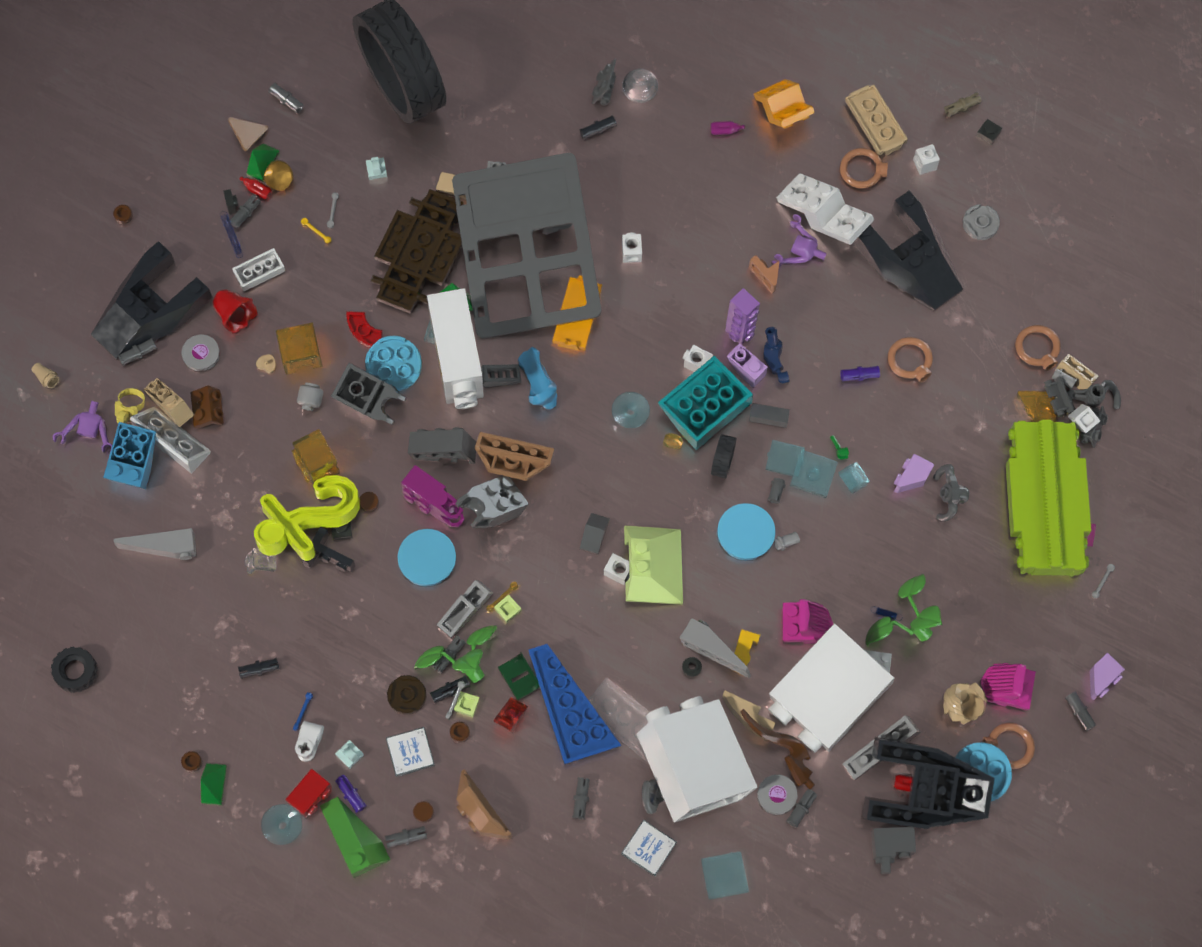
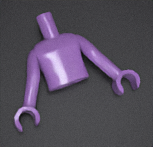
M793 215V219L798 222L791 221L790 225L792 228H797L803 236H797L791 252L800 257L783 258L780 254H775L774 258L780 261L779 267L782 264L805 263L814 256L824 260L827 253L817 249V239L801 226L800 215Z
M91 401L89 412L77 414L61 432H56L53 435L54 442L57 441L58 436H62L61 443L64 444L66 442L65 436L79 422L78 435L96 438L99 429L103 442L102 452L105 453V449L108 446L112 448L107 438L105 420L96 414L99 403Z

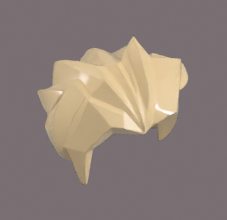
M977 683L951 685L944 694V715L949 714L953 722L960 721L963 725L971 720L975 721L978 716L981 717L985 712L986 703L988 702L985 698V692Z

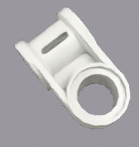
M303 721L295 745V751L301 761L308 762L315 757L323 736L324 726ZM307 747L309 751H305V753L303 754L302 750H306Z

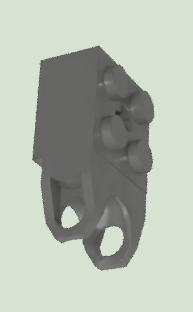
M348 363L331 395L334 399L372 419L384 420L392 425L395 420L386 414L385 403L391 398L402 401L407 400V397L400 394L393 385L351 363ZM356 386H362V391L357 394Z
M500 476L472 487L468 493L460 497L455 503L458 507L470 508L476 513L477 518L470 524L472 528H492L519 517L529 505L512 479L507 476Z

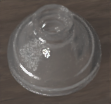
M637 68L626 74L622 83V89L628 99L643 103L655 97L658 91V81L651 71Z

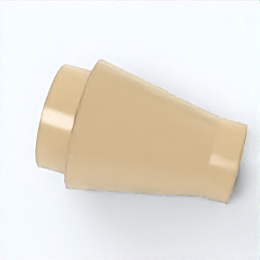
M40 363L33 365L32 372L37 376L43 387L51 389L58 384L59 377L56 372Z

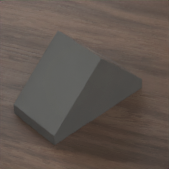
M591 513L584 529L580 545L581 550L599 554L610 518Z

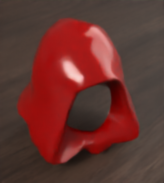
M227 289L220 290L213 299V307L222 319L223 326L232 334H236L240 329L246 328L248 321L254 319L258 314L256 306L253 304V299L242 297L236 292ZM237 308L243 309L245 314L242 321L233 322L229 319Z

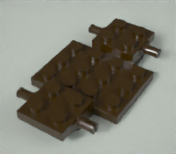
M429 189L422 201L413 197L410 198L409 205L418 207L414 216L399 210L396 211L374 255L375 260L390 265L384 278L374 274L371 277L370 282L380 285L376 300L411 314L418 301L428 304L427 296L422 294L426 280L443 286L462 247L461 234L451 231L453 226L459 223L455 198Z

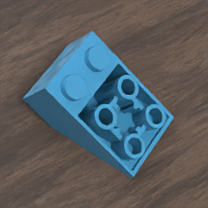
M119 422L103 478L146 489L151 473L156 431Z

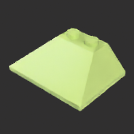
M624 526V543L629 545L630 578L625 582L626 601L682 605L681 529Z

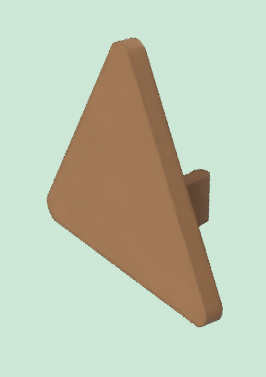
M231 117L228 120L244 151H248L268 130L266 125Z

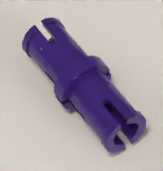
M858 366L855 369L841 370L840 376L842 382L850 380L863 381L868 378H880L879 366L864 368Z

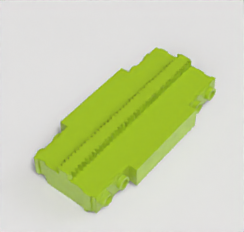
M1052 420L1014 422L1008 431V438L1012 440V446H1010L1009 450L1010 458L1006 463L1010 537H1018L1016 538V549H1019L1017 567L1020 568L1021 574L1070 575V577L1083 574L1089 567V558L1085 556L1088 542L1087 538L1084 537H1088L1091 533L1086 458H1080V447L1077 446L1076 441L1079 439V430L1076 429L1075 422L1064 423L1053 422Z

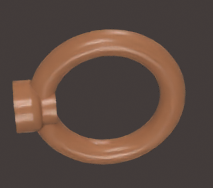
M867 148L851 150L843 157L840 163V173L843 180L854 188H869L875 185L881 177H887L888 163L882 162V159L876 152ZM864 155L873 159L876 164L875 175L867 181H857L851 178L847 171V165L852 158Z
M1042 325L1026 327L1018 334L1015 342L1018 356L1027 364L1043 366L1045 371L1053 369L1058 364L1056 358L1061 349L1060 340L1057 334L1050 328ZM1031 333L1047 335L1053 343L1051 354H1046L1041 359L1030 357L1023 349L1025 337Z
M914 337L899 339L891 346L888 352V363L894 373L903 378H917L920 383L931 376L932 373L929 369L933 362V355L930 347L924 341ZM915 345L921 348L925 354L924 365L917 367L915 371H906L900 368L895 361V355L902 346Z
M1001 724L993 729L989 737H983L982 742L998 747V736L1005 731H1015L1025 739L1027 744L1026 754L1018 761H1009L1011 769H1019L1026 766L1034 756L1035 743L1033 737L1027 729L1019 724Z

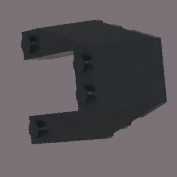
M909 190L895 200L892 210L914 234L911 238L892 250L875 229L869 225L853 244L885 281H890L898 286L899 290L906 291L914 296V299L935 311L963 291V288L941 236L922 204Z
M159 241L144 253L121 283L91 333V336L116 360L119 359L118 355L132 349L134 345L138 346L151 338L155 343L159 338L172 335L213 298L210 289L197 277L168 303L148 286L175 262L171 252Z
M875 737L872 751L874 759L914 765L908 803L865 796L862 817L866 820L929 829L930 827L946 826L953 823L969 822L989 817L995 778L938 748Z

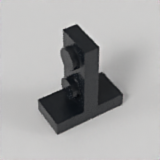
M320 526L312 540L315 556L309 561L301 559L303 565L311 568L315 559L319 556L318 558L325 563L330 561L336 564L335 567L345 572L348 570L352 572L355 567L354 560L324 546L329 534L327 529Z

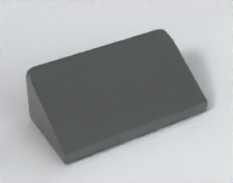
M752 403L749 421L787 428L789 409Z

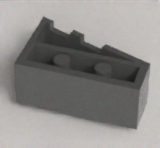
M455 427L452 430L436 428L435 431L418 429L415 432H410L408 454L415 460L439 461V458H448L454 463H457V459L469 460V464H475L476 441L460 427Z

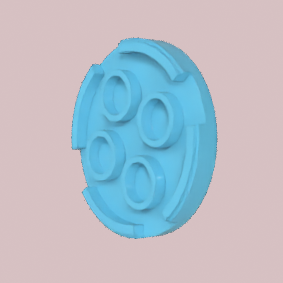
M387 336L379 339L369 349L365 358V368L367 372L393 385L398 391H402L412 386L419 378L422 370V359L418 348L406 338Z
M743 503L732 506L722 515L717 528V536L721 546L730 556L739 560H754L764 555L773 545L775 525L771 516L763 508L754 504Z
M421 529L408 535L401 543L398 551V564L403 575L412 583L419 586H434L442 583L453 572L456 564V552L451 540L442 532L433 529Z
M977 742L965 746L956 754L955 758L995 778L991 801L1000 798L1007 791L1012 779L1011 765L1005 753L998 747L989 743Z

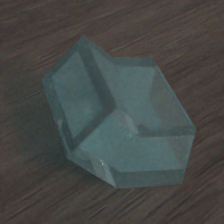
M857 462L838 472L852 494L870 482Z

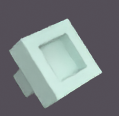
M373 157L371 160H366L369 180L387 177L384 158Z
M350 740L335 753L349 769L364 756Z

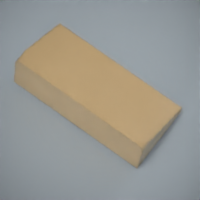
M1070 354L1056 368L1059 370L1063 369L1064 373L1077 379L1074 386L1079 390L1089 388L1099 377Z

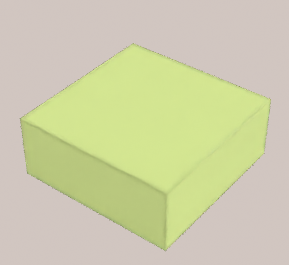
M507 595L494 606L495 611L506 623L522 611L510 595Z
M461 691L454 711L473 717L480 698Z

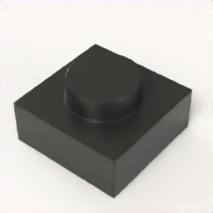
M987 119L978 130L977 136L992 145L1002 131V127Z
M231 189L223 190L229 215L236 214L235 206H239L237 196L232 195Z
M351 521L343 526L332 528L333 540L352 538Z

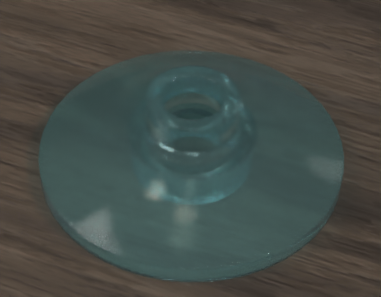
M623 393L613 402V418L623 427H639L649 417V403L639 393ZM632 410L634 414L629 415L627 411Z
M286 804L275 805L267 810L262 818V832L271 843L277 845L289 844L301 832V816L292 806ZM280 823H286L285 829L279 828Z

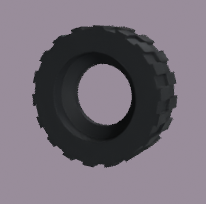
M721 434L714 455L711 475L727 478L735 450L736 437Z
M73 646L63 649L54 657L53 664H51V675L63 690L72 693L82 692V690L88 689L94 683L98 667L96 666V661L87 650ZM73 660H78L84 665V672L77 679H70L65 674L66 665Z

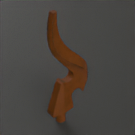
M742 709L740 711L741 715L757 735L769 742L789 749L790 755L784 757L796 784L800 786L804 783L808 789L813 788L815 784L809 778L813 772L803 764V759H811L803 743L791 735L775 732L763 727Z

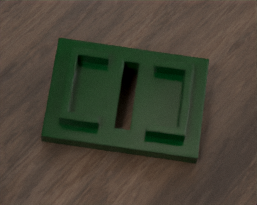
M522 652L498 667L517 701L540 689L538 679ZM525 672L529 673L515 682L511 681Z

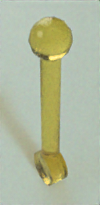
M512 582L510 584V588L507 589L496 601H494L492 604L487 605L486 610L488 612H492L494 610L495 605H497L503 598H505L512 590H516L518 588V584L516 582Z

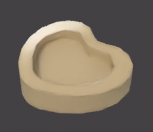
M268 354L261 356L257 360L256 366L259 370L273 373L276 369V362L274 357Z

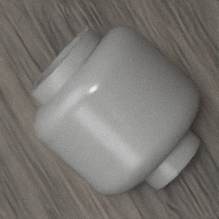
M305 382V385L300 386L297 403L302 405V409L313 411V408L321 406L323 390L320 389V385Z

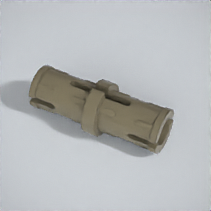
M976 92L966 98H959L957 102L945 106L944 111L948 117L961 111L965 112L968 108L980 104L981 97Z

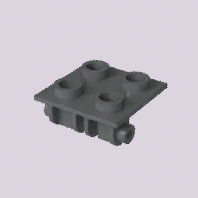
M616 59L607 64L602 71H599L596 77L598 83L592 92V96H594L592 104L600 101L601 105H607L610 102L616 79L614 72Z

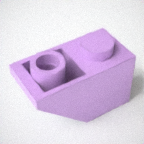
M740 343L727 355L728 360L738 375L753 388L766 376L768 367Z
M913 454L911 459L907 458L902 467L905 469L902 475L898 474L894 482L897 485L894 492L900 493L922 487L931 473L934 464L916 454Z
M1108 652L1090 669V692L1093 700L1097 696L1102 698L1109 691L1107 687L1111 683L1115 685L1123 678L1120 674L1125 669Z

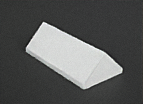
M155 406L130 418L133 426L156 431L155 445L191 474L211 452Z

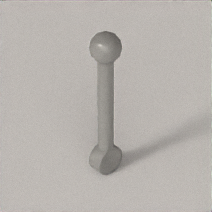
M337 192L332 194L333 202L330 220L327 222V227L330 229L334 227L335 206L339 198Z
M1113 564L1107 566V572L1096 591L1092 592L1093 598L1100 596L1099 592L1109 574L1115 570Z
M459 681L457 684L458 689L445 717L447 719L451 718L461 689L465 687L464 681Z

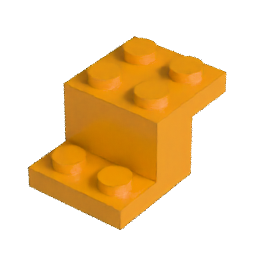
M786 79L753 93L755 100L763 103L769 123L782 128H789L794 125V122L804 121L809 118V115L815 113L813 106L805 104L799 84Z

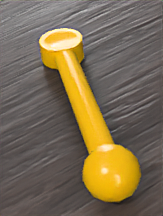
M307 218L301 219V224L303 226H308L315 233L321 236L324 239L325 243L331 242V237L325 236L318 229L312 226L308 222Z

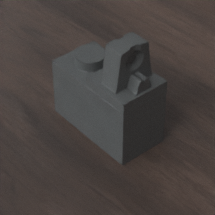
M914 827L874 828L871 832L873 860L876 861V864L880 863L881 874L891 873L890 863H894L896 855H899V858H910L916 852Z

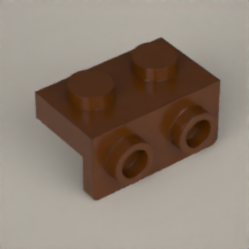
M207 385L190 392L192 412L194 414V428L200 429L213 423L219 426L224 424L222 396L219 389Z

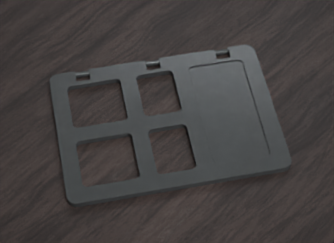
M563 153L460 173L453 177L452 184L476 333L480 338H491L593 319L601 315L602 308L577 160L574 154ZM466 195V205H461L460 196ZM567 224L574 225L577 251L544 258L536 257L532 235L535 230ZM514 234L519 235L523 257L521 262L485 269L481 267L478 249L479 241ZM468 251H475L476 260L470 261ZM576 265L581 266L587 304L582 307L549 313L545 312L539 274L544 271ZM525 276L531 315L491 323L485 283ZM483 306L485 316L479 317L477 307Z

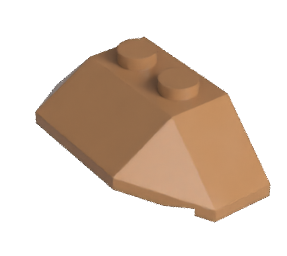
M483 432L479 433L475 445V450L489 473L525 481L550 466L555 449Z
M462 770L456 799L458 806H456L457 810L462 816L466 815L470 820L468 825L474 833L478 831L481 836L511 839L512 834L466 770Z

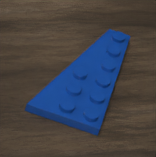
M545 644L529 649L528 651L564 764L622 746L549 645Z

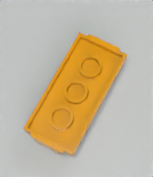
M581 275L577 278H569L561 310L582 307L587 304L583 277ZM597 283L600 297L602 284ZM594 318L557 325L552 340L553 343L558 344L559 347L585 351Z

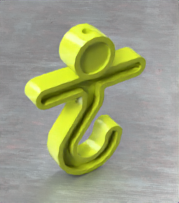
M339 475L325 476L314 482L313 487L318 499L325 500L334 496L342 499L335 506L299 507L292 511H286L272 494L263 495L260 503L268 519L260 522L254 530V538L259 551L268 556L277 555L285 550L289 543L301 559L305 561L313 559L315 556L314 546L309 537L304 533V530L320 528V526L323 528L340 527L354 519L360 509V498L355 484L348 478Z

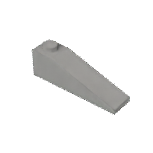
M192 528L114 539V543L119 549L176 559L180 558L181 560H189L197 556L195 534Z
M691 618L679 637L683 645L750 678L751 673L748 667L709 628V625L702 620L696 621Z
M905 715L878 737L909 742L920 734L921 731L912 719ZM874 740L842 763L854 780L882 761L872 757Z

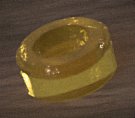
M672 433L666 434L663 440V444L671 449H680L683 443V439L680 436Z

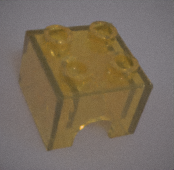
M313 322L276 330L282 364L286 375L296 373V369L301 366H312L313 369L323 367Z
M319 429L292 443L294 447L291 450L297 466L300 467L307 483L311 482L313 486L317 479L340 474L337 460Z

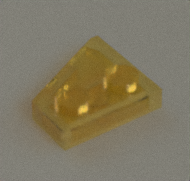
M1043 391L1017 392V397L1021 399L1025 407L1024 410L1030 416L1031 422H1039L1041 420L1056 422L1055 413L1050 402L1055 400V397L1049 398L1047 392Z

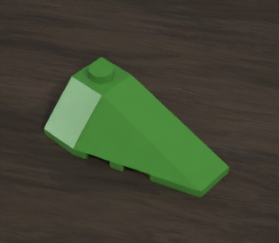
M339 797L320 805L353 878L390 861L382 841Z

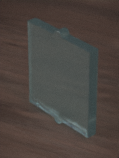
M772 440L770 452L767 453L768 460L765 470L798 478L800 466L803 465L802 458L805 448Z

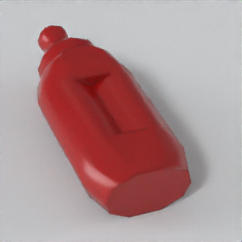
M240 177L248 191L258 197L267 200L271 195V188L253 178Z
M896 775L894 788L910 792L912 777Z

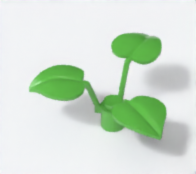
M924 574L909 579L898 591V595L901 598L908 597L917 615L916 619L910 624L911 629L895 620L891 621L890 617L882 618L870 627L866 635L867 646L870 643L887 637L893 630V625L904 629L910 635L915 634L921 642L928 640L932 636L933 631L930 627L942 625L941 611L938 606H930L919 613L912 599V596L919 593L925 586L926 578Z
M486 626L473 632L467 639V644L471 645L472 651L456 661L446 652H443V646H435L425 651L418 658L414 668L429 667L436 663L440 657L444 656L453 663L452 668L454 670L461 671L463 674L466 673L471 683L478 682L485 674L479 666L483 651L476 649V646L486 642L492 636L497 626Z

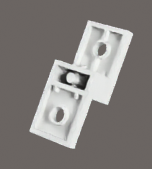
M801 173L776 197L778 203L804 213L811 229L849 245L874 221L872 214L845 204L839 188Z

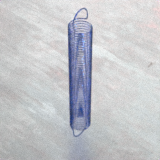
M225 214L224 219L222 215L221 219L222 221L225 220L223 224L228 236L231 234L229 239H231L232 247L236 251L237 245L240 246L234 229H231L232 224L229 221L227 222V219H229L228 215ZM238 247L237 252H235V254L238 253V250L240 254L241 247Z

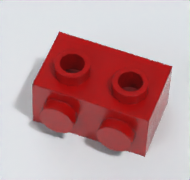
M311 768L285 800L287 804L306 818L308 815L312 816L318 809L317 804L331 794L330 789L332 786Z

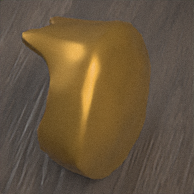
M281 160L271 162L264 172L265 183L277 191H284L293 180L291 167Z

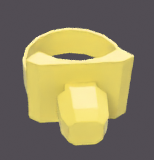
M127 388L119 393L118 401L115 402L117 423L122 422L126 424L128 421L131 422V416L138 414V411L144 408L145 396L142 391L135 388ZM126 395H137L143 399V402L137 406L125 407L120 402V399Z

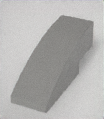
M475 580L467 591L459 596L438 622L437 626L452 638L478 612L493 592L481 581Z

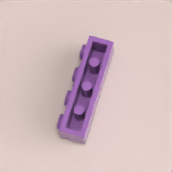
M744 288L730 300L725 328L729 337L741 345L745 341L749 342L755 335L754 331L758 321L757 316L760 303Z

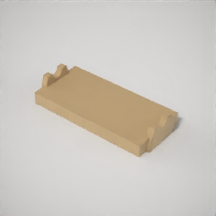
M875 85L865 86L850 93V96L845 98V102L878 155L885 153L888 156L893 151H899L902 145L907 143L906 135Z

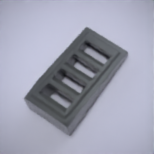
M519 364L482 365L481 367L483 387L521 383ZM510 371H513L514 378H511Z

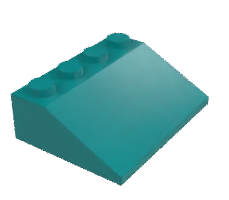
M713 356L661 399L658 404L681 435L697 450L751 405L753 394Z

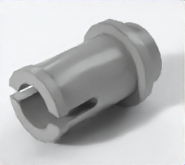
M1056 369L1052 376L1054 380L1060 376L1064 385L1070 389L1074 387L1077 379L1064 373L1063 369Z
M796 531L783 537L777 536V539H774L776 549L782 551L786 547L800 543V538Z

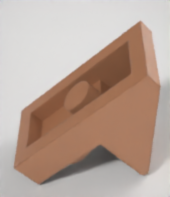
M755 255L750 259L749 267L773 294L776 290L780 261L768 268L766 262Z

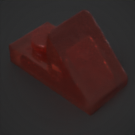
M510 697L493 722L513 734L528 706Z

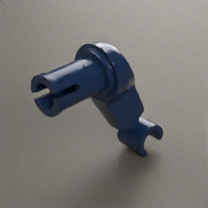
M768 327L765 330L767 342L764 347V361L771 372L777 374L780 383H787L790 381L788 372H781L784 369L780 360L783 348L782 341L778 339L777 329L775 327Z

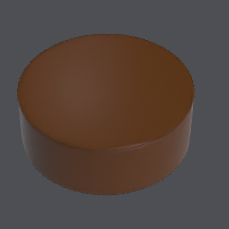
M119 205L114 209L113 216L118 223L127 224L132 220L133 213L129 206Z
M365 492L360 496V507L362 510L372 512L377 509L379 500L375 493Z
M456 722L451 726L450 736L455 742L461 743L469 738L470 730L466 723Z
M194 751L186 752L181 759L182 767L188 772L198 771L202 766L201 756Z
M423 801L415 805L413 814L418 822L426 823L432 819L434 811L430 803Z

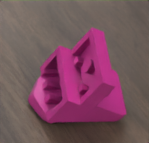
M800 599L799 602L783 603L784 643L804 642V644H816L833 626L828 609L821 604L806 599Z
M993 664L981 678V688L985 692L988 702L1004 707L1009 705L1027 711L1030 709L1036 671L1026 669V665Z

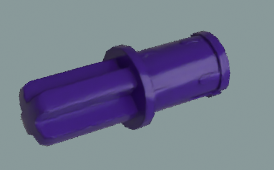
M343 774L335 780L345 795L344 799L350 802L356 813L367 807L357 793L358 789L352 786L346 775Z

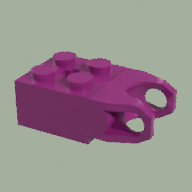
M414 465L401 482L404 499L411 504L416 503L420 506L419 509L426 515L430 513L450 527H460L465 520L463 508L455 506L457 500L447 493L445 485ZM460 517V520L457 523H452L449 520L458 519Z

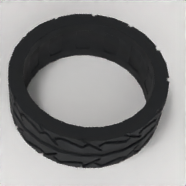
M384 0V2H380L353 17L354 33L364 60L384 97L404 122L411 124L446 105V91L435 60L418 28H416L410 16L395 0Z

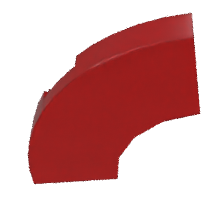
M346 311L348 327L352 335L360 343L371 348L382 338L383 331L369 325L365 312Z

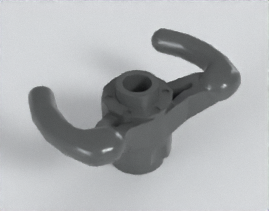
M1104 380L1101 385H1091L1085 390L1071 389L1067 391L1071 402L1075 399L1084 401L1090 407H1098L1105 399L1107 390H1110L1114 397L1113 407L1115 409L1121 407L1120 392L1111 380Z
M951 464L941 466L933 476L934 480L937 481L946 472V484L941 488L940 496L944 502L948 503L949 509L946 514L939 513L936 518L940 521L952 519L957 513V504H963L969 499L968 488L958 485L954 467Z
M653 779L644 781L642 786L643 805L648 814H654L657 811L658 804L665 801L657 781Z

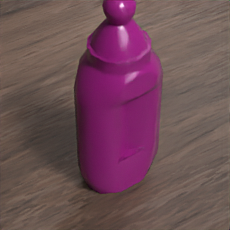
M733 121L711 123V134L713 135L734 134L740 129H745V125H740Z

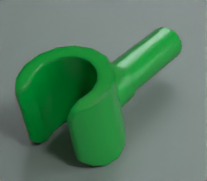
M832 435L830 438L835 445L837 458L840 460L848 459V448H841L835 436Z

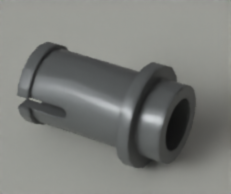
M774 478L771 481L772 487L768 501L779 504L783 488L786 485L783 479Z

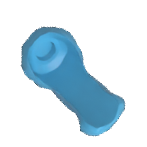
M531 347L518 358V364L531 384L528 396L529 402L532 405H542L545 409L550 410L557 405V385L550 379L546 369L541 364L540 351Z

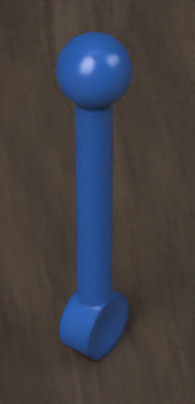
M311 692L305 695L306 700L293 726L294 731L298 730L309 700L313 698Z

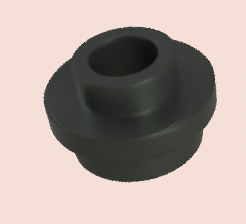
M689 657L684 660L682 670L687 676L695 677L700 674L702 664L699 659ZM693 663L696 668L690 669L688 665Z

